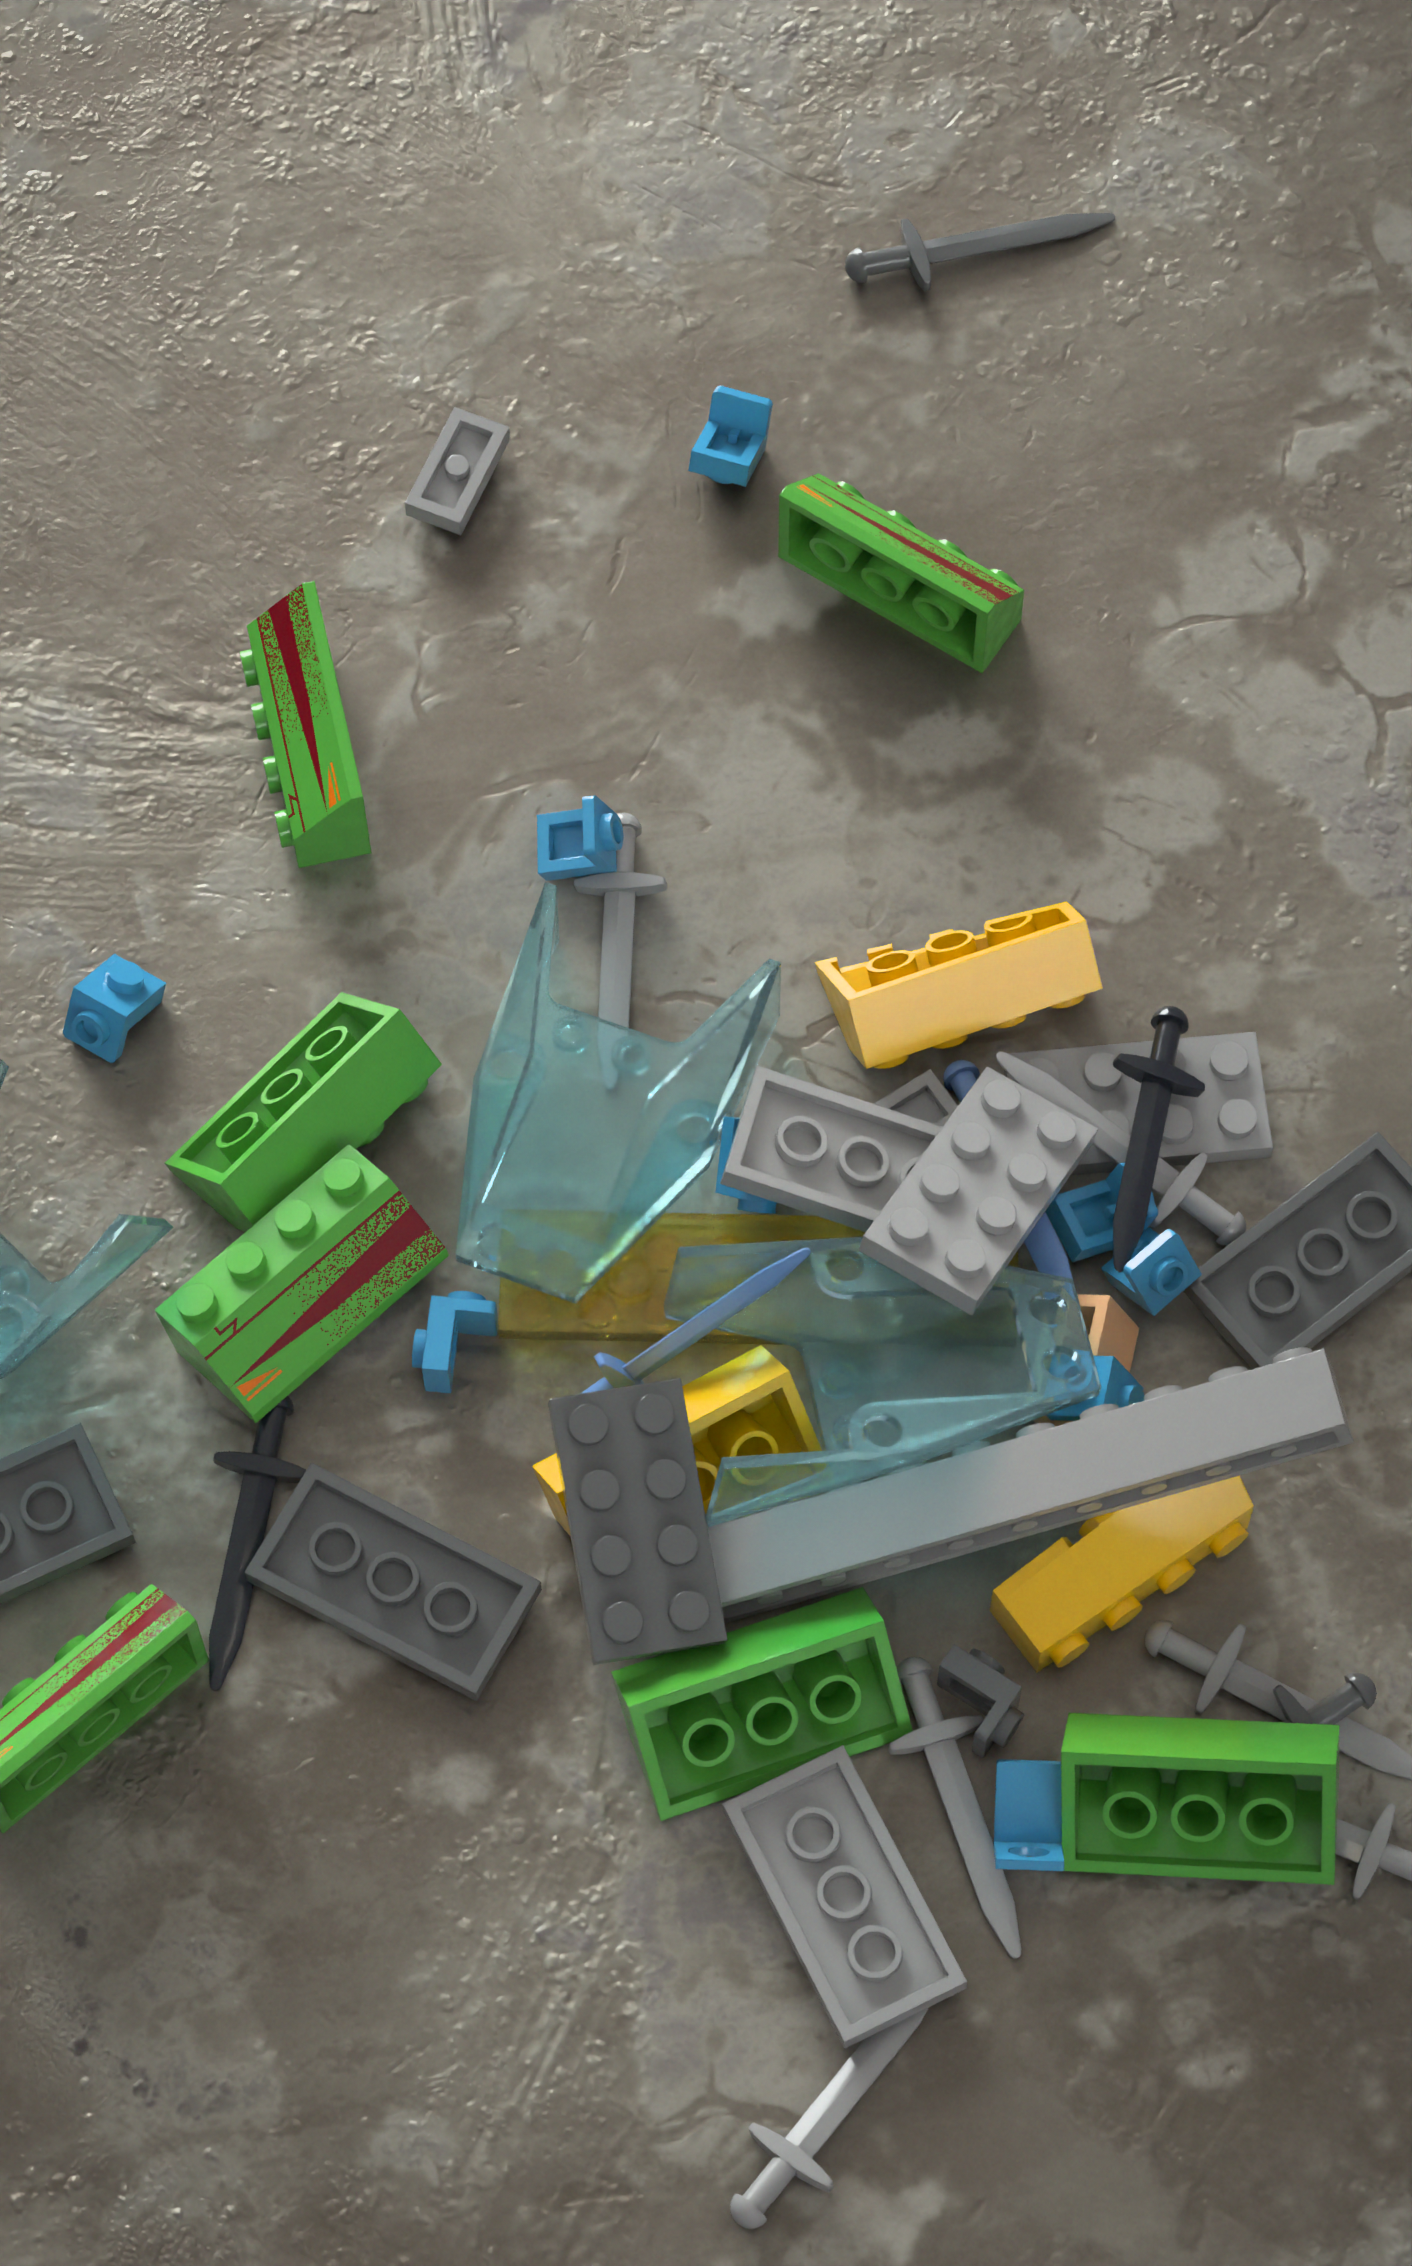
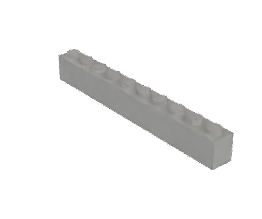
M1307 1347L1294 1348L1275 1356L1272 1364L1252 1370H1247L1243 1366L1225 1368L1210 1375L1208 1378L1209 1382L1186 1389L1179 1385L1163 1386L1148 1392L1142 1402L1121 1408L1116 1404L1094 1406L1083 1411L1080 1414V1420L1055 1427L1052 1423L1032 1424L1020 1429L1016 1433V1438L994 1445L986 1441L967 1443L954 1449L952 1452L953 1457L932 1463H927L925 1460L905 1461L891 1467L887 1476L867 1482L860 1478L840 1480L827 1486L825 1494L805 1500L793 1496L778 1498L766 1503L762 1508L763 1512L743 1518H738L735 1515H721L710 1518L706 1522L724 1623L1354 1443L1333 1367L1324 1349L1312 1352V1349Z

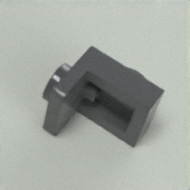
M953 1644L939 1665L937 1685L986 1716L974 1734L972 1752L984 1758L994 1743L1004 1748L1018 1729L1024 1717V1713L1017 1709L1022 1686L1004 1676V1668L990 1655L978 1649H971L968 1653Z

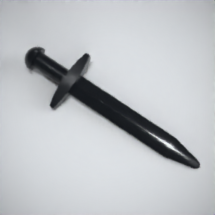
M1175 1006L1162 1007L1152 1016L1151 1025L1156 1030L1150 1058L1121 1053L1113 1061L1114 1068L1141 1083L1113 1218V1264L1118 1272H1122L1124 1266L1130 1261L1144 1231L1171 1094L1199 1097L1205 1091V1084L1174 1066L1180 1035L1186 1033L1189 1027L1186 1014Z
M289 1396L284 1398L258 1421L252 1453L226 1451L214 1454L213 1462L215 1464L242 1474L243 1480L209 1634V1685L212 1690H219L223 1685L242 1643L254 1584L246 1580L244 1572L263 1543L275 1483H299L306 1472V1469L277 1458L286 1416L293 1415L294 1405Z

